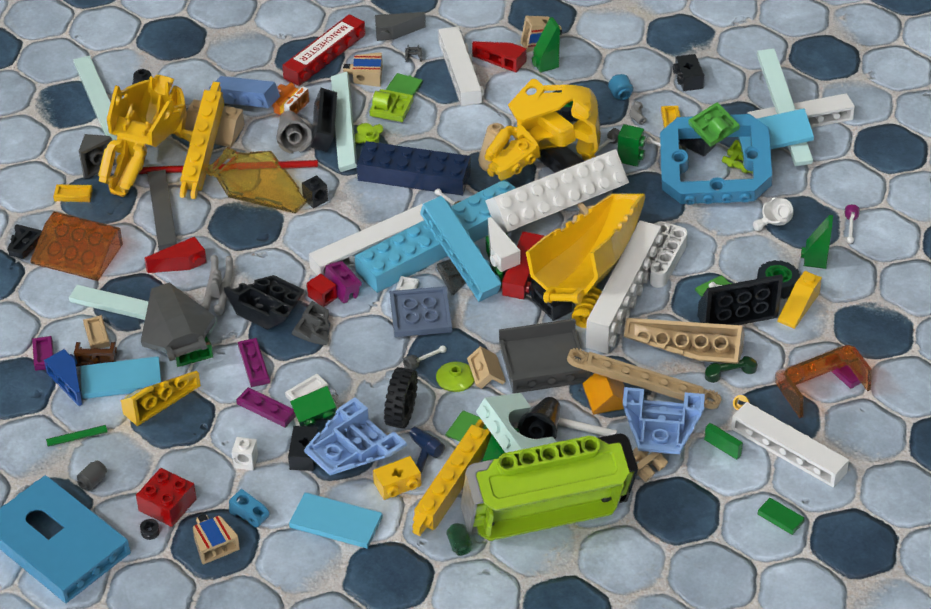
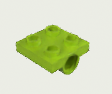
M383 89L375 91L369 114L372 117L403 122L414 101L413 95Z

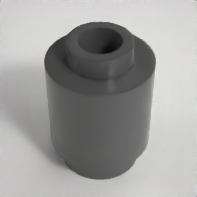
M98 460L90 462L77 475L78 485L84 490H92L105 477L107 468Z

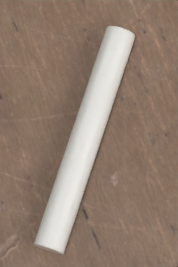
M559 418L558 426L616 438L617 430Z

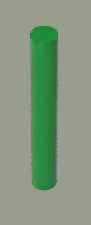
M106 425L48 438L46 439L47 446L107 433Z

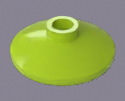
M463 362L446 363L436 373L438 385L450 392L467 390L474 383L470 366Z

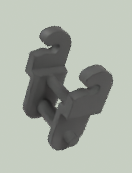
M419 44L418 47H409L407 45V48H405V62H408L409 55L418 54L420 62H422V47H419Z

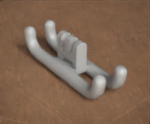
M216 255L211 256L210 276L204 301L200 304L209 311L212 298H219L218 304L214 306L215 313L218 316L224 313L227 301L224 287H230L232 279L233 258L231 256L226 257V271L223 282L221 271L218 270V257Z

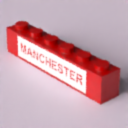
M348 14L282 65L284 79L297 86L302 85L359 39L365 36V22Z

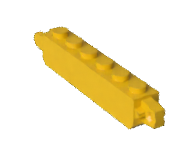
M213 82L211 89L204 90L180 178L182 183L180 189L181 198H185L187 190H191V199H196L198 191L203 189L224 108L220 82Z
M481 419L475 425L470 426L415 507L414 523L412 525L414 534L421 536L426 528L432 530L437 528L463 489L467 467L471 464L479 463L483 459L492 433L488 428L486 430L483 429L484 422Z

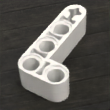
M662 221L655 223V225L661 226L663 240L660 245L661 249L650 268V284L656 288L666 285L687 244V230L685 228Z

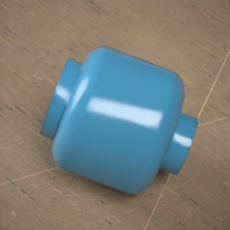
M625 74L614 75L608 83L613 97L618 100L628 99L634 89L629 77Z

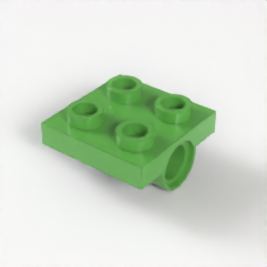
M718 102L688 120V124L710 147L740 128V125Z

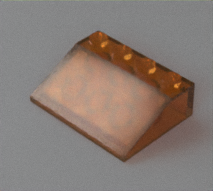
M54 211L43 227L31 258V264L98 281L123 245L121 229Z

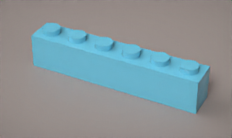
M443 196L424 203L420 212L421 216L478 302L497 294L501 286L499 276L494 274L490 263L484 259L480 248L474 244L470 233L462 226L460 218L457 215L455 216L451 210L450 203L445 201Z

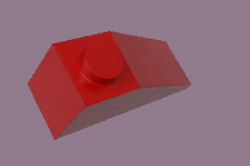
M474 41L472 43V57L517 73L527 62V48L514 43Z
M195 236L144 258L148 273L191 270L207 263L205 249Z

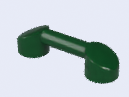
M744 356L742 360H739L738 364L713 363L706 368L705 379L708 382L715 383L720 380L721 372L741 368L744 373L753 374L757 371L758 364L749 356Z

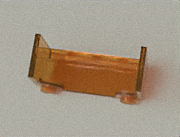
M845 345L779 369L775 374V383L798 417L802 418L803 395L797 388V384L833 371L836 368L849 365L865 389L870 391L872 369L854 346Z

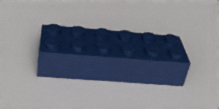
M369 141L365 142L357 162L358 181L433 192L436 189H440L442 193L461 196L464 194L471 173V156Z

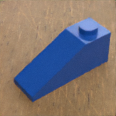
M63 349L44 360L46 372L78 406H81L82 399L76 368L77 360L73 354H69Z

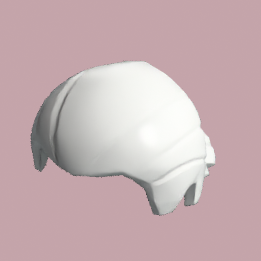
M772 198L771 201L765 202L762 208L763 217L753 222L754 230L760 231L768 223L777 226L787 224L792 219L794 213L792 203L784 198Z

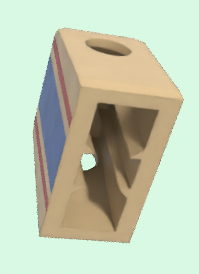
M525 16L520 43L523 47L527 48V52L533 51L550 17Z
M382 53L355 55L353 64H343V72L347 71L348 74H353V82L355 84L381 87Z
M202 514L197 517V524L193 526V534L203 565L240 550L237 534L221 516L209 519L206 514Z

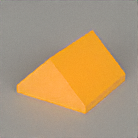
M594 373L583 383L593 415L624 409L623 394L625 386L622 381Z

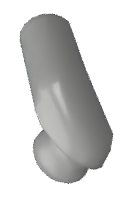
M635 101L634 105L631 106L629 114L631 118L642 125L646 121V118L641 114L643 104Z

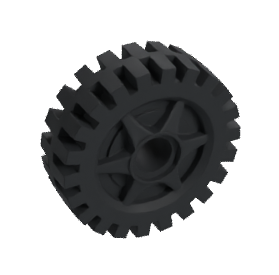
M396 367L394 373H392L384 405L386 425L406 428L409 424L417 396L418 374L416 370Z

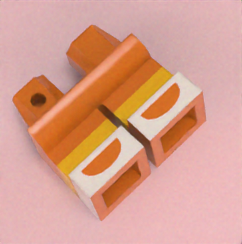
M292 82L287 86L280 84L277 87L280 97L273 103L272 107L274 113L278 115L288 110L297 114L309 102L308 88L303 86L300 89L295 88Z

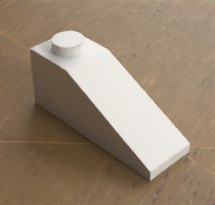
M491 217L488 218L491 264L494 267L496 266L500 272L519 265L520 249Z

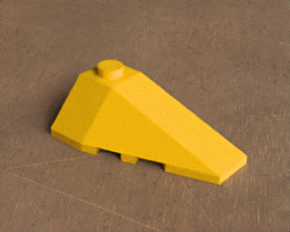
M193 371L134 391L120 400L123 414L138 427L200 387L199 372Z

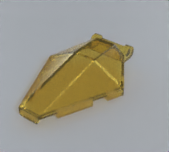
M226 147L223 150V154L214 163L209 164L205 168L206 174L217 178L229 198L291 213H297L307 202V199L299 192V187L285 169L280 167L278 164L279 160L272 151L241 153ZM232 158V159H231L226 165H224L221 169H218L227 159Z

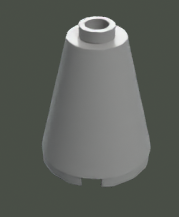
M288 110L280 115L276 138L279 147L283 151L288 153L302 152L309 147L312 141V132L310 127L295 112Z

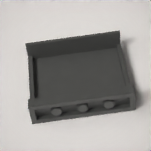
M575 319L499 329V345L513 394L581 384L590 377V371L574 367L567 361V356L571 349H581L575 329Z

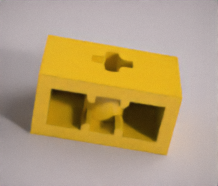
M411 456L374 469L373 481L383 500L420 487L421 472Z

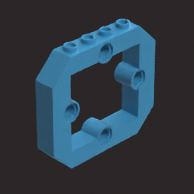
M751 114L731 115L740 125V128L728 137H751V146L745 148L743 152V166L746 170L753 171V179L724 180L716 177L710 181L680 182V174L685 173L689 166L688 153L679 149L678 139H697L701 137L688 124V120L694 116L677 117L660 132L662 190L680 204L687 205L755 201L772 186L769 127Z

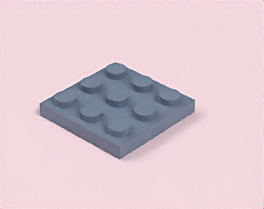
M446 286L389 291L394 337L452 332Z

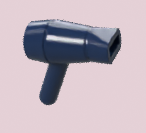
M414 426L409 431V435L422 449L416 464L422 473L428 455L434 458L440 457L445 450V445L436 437Z

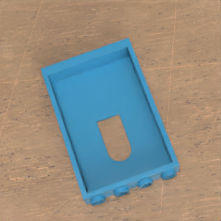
M46 475L35 481L30 487L20 492L14 499L0 508V550L65 604L130 554L129 542L124 536ZM40 510L49 515L64 529L48 540L27 523L26 517L32 511Z

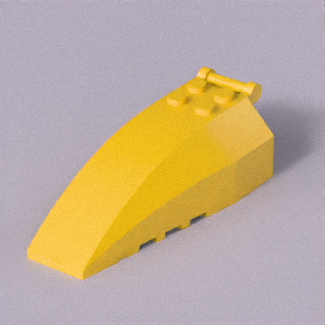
M610 194L596 205L588 208L587 214L577 215L576 221L573 223L572 221L566 222L565 228L562 230L561 228L555 229L526 251L531 277L546 290L543 295L545 303L563 301L581 304L583 297L611 272L635 231L644 205L645 194Z

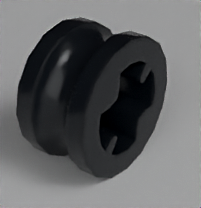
M146 519L140 524L141 536L144 539L152 540L159 536L160 530L156 520Z

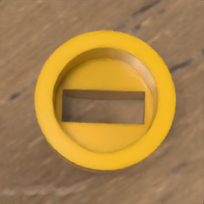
M738 395L733 400V406L736 410L743 406L737 403L738 400L750 403L749 399L744 395Z

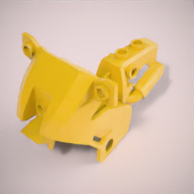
M157 74L154 78L150 76L149 80L138 82L123 90L120 89V86L115 85L107 116L109 133L116 135L117 140L109 142L107 148L104 149L98 174L100 176L99 182L108 184L111 194L121 197L127 195L139 171L143 169L144 160L147 155L146 144L156 147L172 133L188 142L191 141L193 131L185 130L187 111L184 94L180 87L175 85L172 88L173 78ZM115 152L121 153L117 156L116 159L117 167L115 169L114 175L110 176L115 159Z
M531 79L508 104L509 109L515 119H517V127L509 125L501 129L486 149V154L484 155L485 160L491 162L487 169L488 175L491 177L498 175L501 181L510 178L514 174H519L526 165L533 164L536 158L540 157V150L566 147L576 141V138L578 139L576 151L582 155L584 161L596 157L595 153L600 145L601 129L595 94L590 88L583 86L542 85L537 79ZM530 88L537 90L533 95L526 94ZM562 90L561 92L544 93L545 91ZM570 101H573L571 114L574 118L579 119L574 124H571L556 112ZM510 135H513L515 140L510 141L508 147L503 149L510 140Z

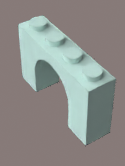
M521 393L485 397L476 411L505 453L556 442L553 437L541 439L527 438L512 427L510 423L519 422L521 417L531 408Z

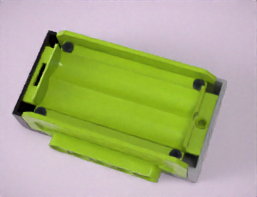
M613 434L599 438L584 436L507 452L498 459L469 465L465 474L461 498V510L468 535L478 533V535L486 540L493 541L612 515L619 503L628 501L638 472V466L629 438L624 434Z

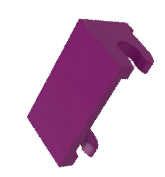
M343 261L326 265L324 276L336 284L339 300L343 304L347 303L351 293H353L352 295L356 299L362 282Z

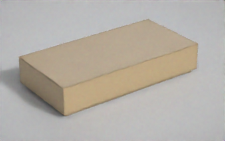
M102 315L83 319L90 348L100 349L109 347L110 342Z

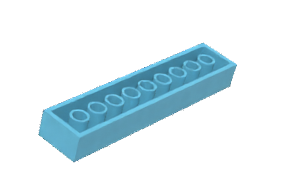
M506 179L451 206V210L455 216L457 215L460 218L464 229L470 233L473 242L488 235V218L491 215L485 200L515 189ZM425 220L355 255L356 273L378 293L399 282L401 276L409 277L448 255Z

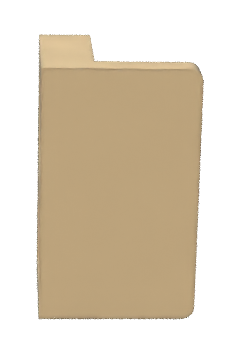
M480 346L467 358L477 387L482 389L492 379L501 384L506 382L496 354Z

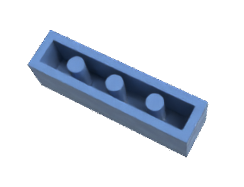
M220 76L215 81L220 82L224 103L270 108L280 97L276 83L272 81Z

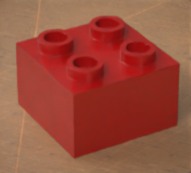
M161 467L136 494L138 510L171 527L176 524L197 500L194 483Z

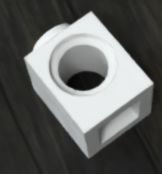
M236 437L232 449L233 467L254 471L258 458L257 440Z

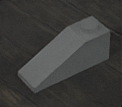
M425 12L375 15L377 41L394 40L425 28Z

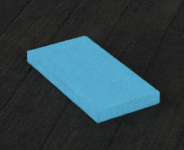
M805 108L757 118L769 127L770 150L814 140ZM738 137L742 152H744L745 148L751 146V137Z
M159 356L80 366L82 399L129 394L138 389L161 382Z
M305 492L289 522V528L368 549L383 517L381 512Z

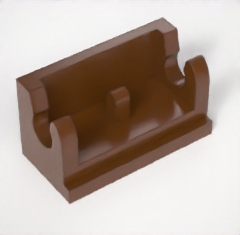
M76 342L74 357L77 360L76 366L116 362L118 352L117 347H115L116 342H111L110 349H82L80 347L81 342Z

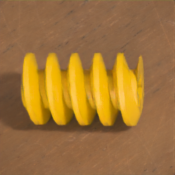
M593 288L583 297L581 304H576L572 313V319L576 320L577 326L581 328L587 327V319L602 293L600 289Z

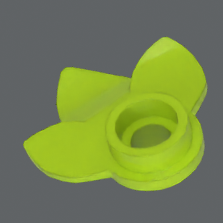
M369 123L359 124L357 126V133L354 134L355 143H365L366 141L379 143L383 126L381 124L374 126Z

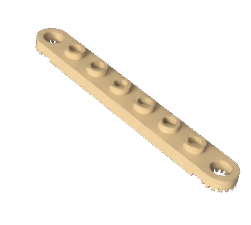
M573 348L567 356L568 363L574 367L684 401L685 392L705 394L704 407L708 409L718 408L722 400L718 392L715 393L714 390H706L702 386L593 352L588 353L584 350L582 351V349Z

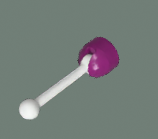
M853 204L847 205L844 212L845 217L850 220L849 237H847V242L850 244L854 242L852 237L853 221L859 217L860 212L859 207Z

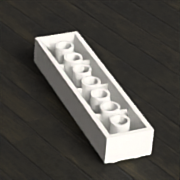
M614 149L487 199L485 202L492 219L506 233L628 184L629 181L617 150Z
M639 221L587 319L586 348L608 354L610 348L615 346L617 335L622 333L624 321H626V318H629L630 309H634L637 296H641L643 284L649 280L651 265L661 249L660 245L663 240L661 226Z

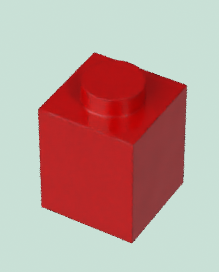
M319 274L307 282L308 297L317 304L325 307L337 299L336 284L324 275Z

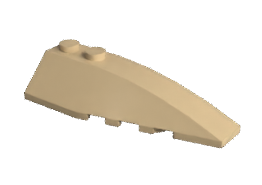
M626 318L624 337L698 361L738 364L743 353L745 333L740 325Z

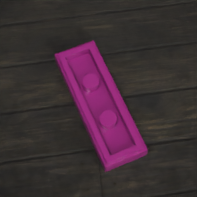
M257 338L239 341L238 348L250 386L256 387L269 384L270 378Z
M249 387L236 399L238 405L285 428L296 417L292 408Z

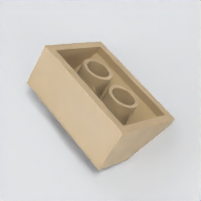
M194 99L189 106L185 130H194L201 100ZM224 106L214 144L226 147L233 146L245 126L243 109Z

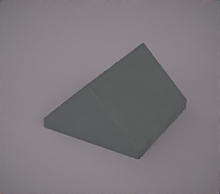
M84 135L79 148V156L85 180L99 173L104 149L112 141L110 136Z

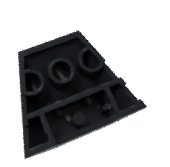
M272 275L256 279L253 284L240 283L239 287L233 289L229 286L224 287V292L237 315L268 330L287 319L303 295L304 289Z

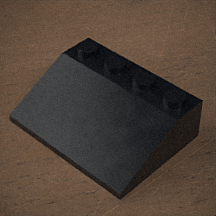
M782 274L707 288L698 303L697 316L700 323L743 325L778 318L783 281Z

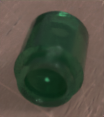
M452 524L446 531L452 551L458 556L466 555L472 550V541L464 524Z

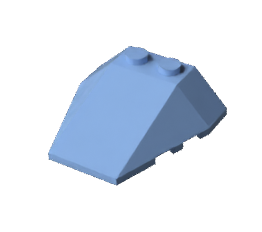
M624 387L623 407L638 451L680 454L704 411L705 394L685 392L684 403L644 400V389Z
M355 397L337 409L336 415L332 420L327 421L326 427L321 433L318 432L306 446L304 452L329 475H333L392 456L407 446V442L394 431L389 435L381 431L369 420L368 408Z

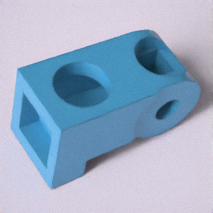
M242 488L229 500V512L234 516L239 515L244 520L246 519L253 527H259L270 516L268 509Z

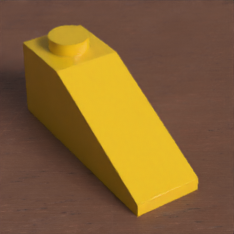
M804 271L797 280L777 322L795 329L820 294L822 277Z

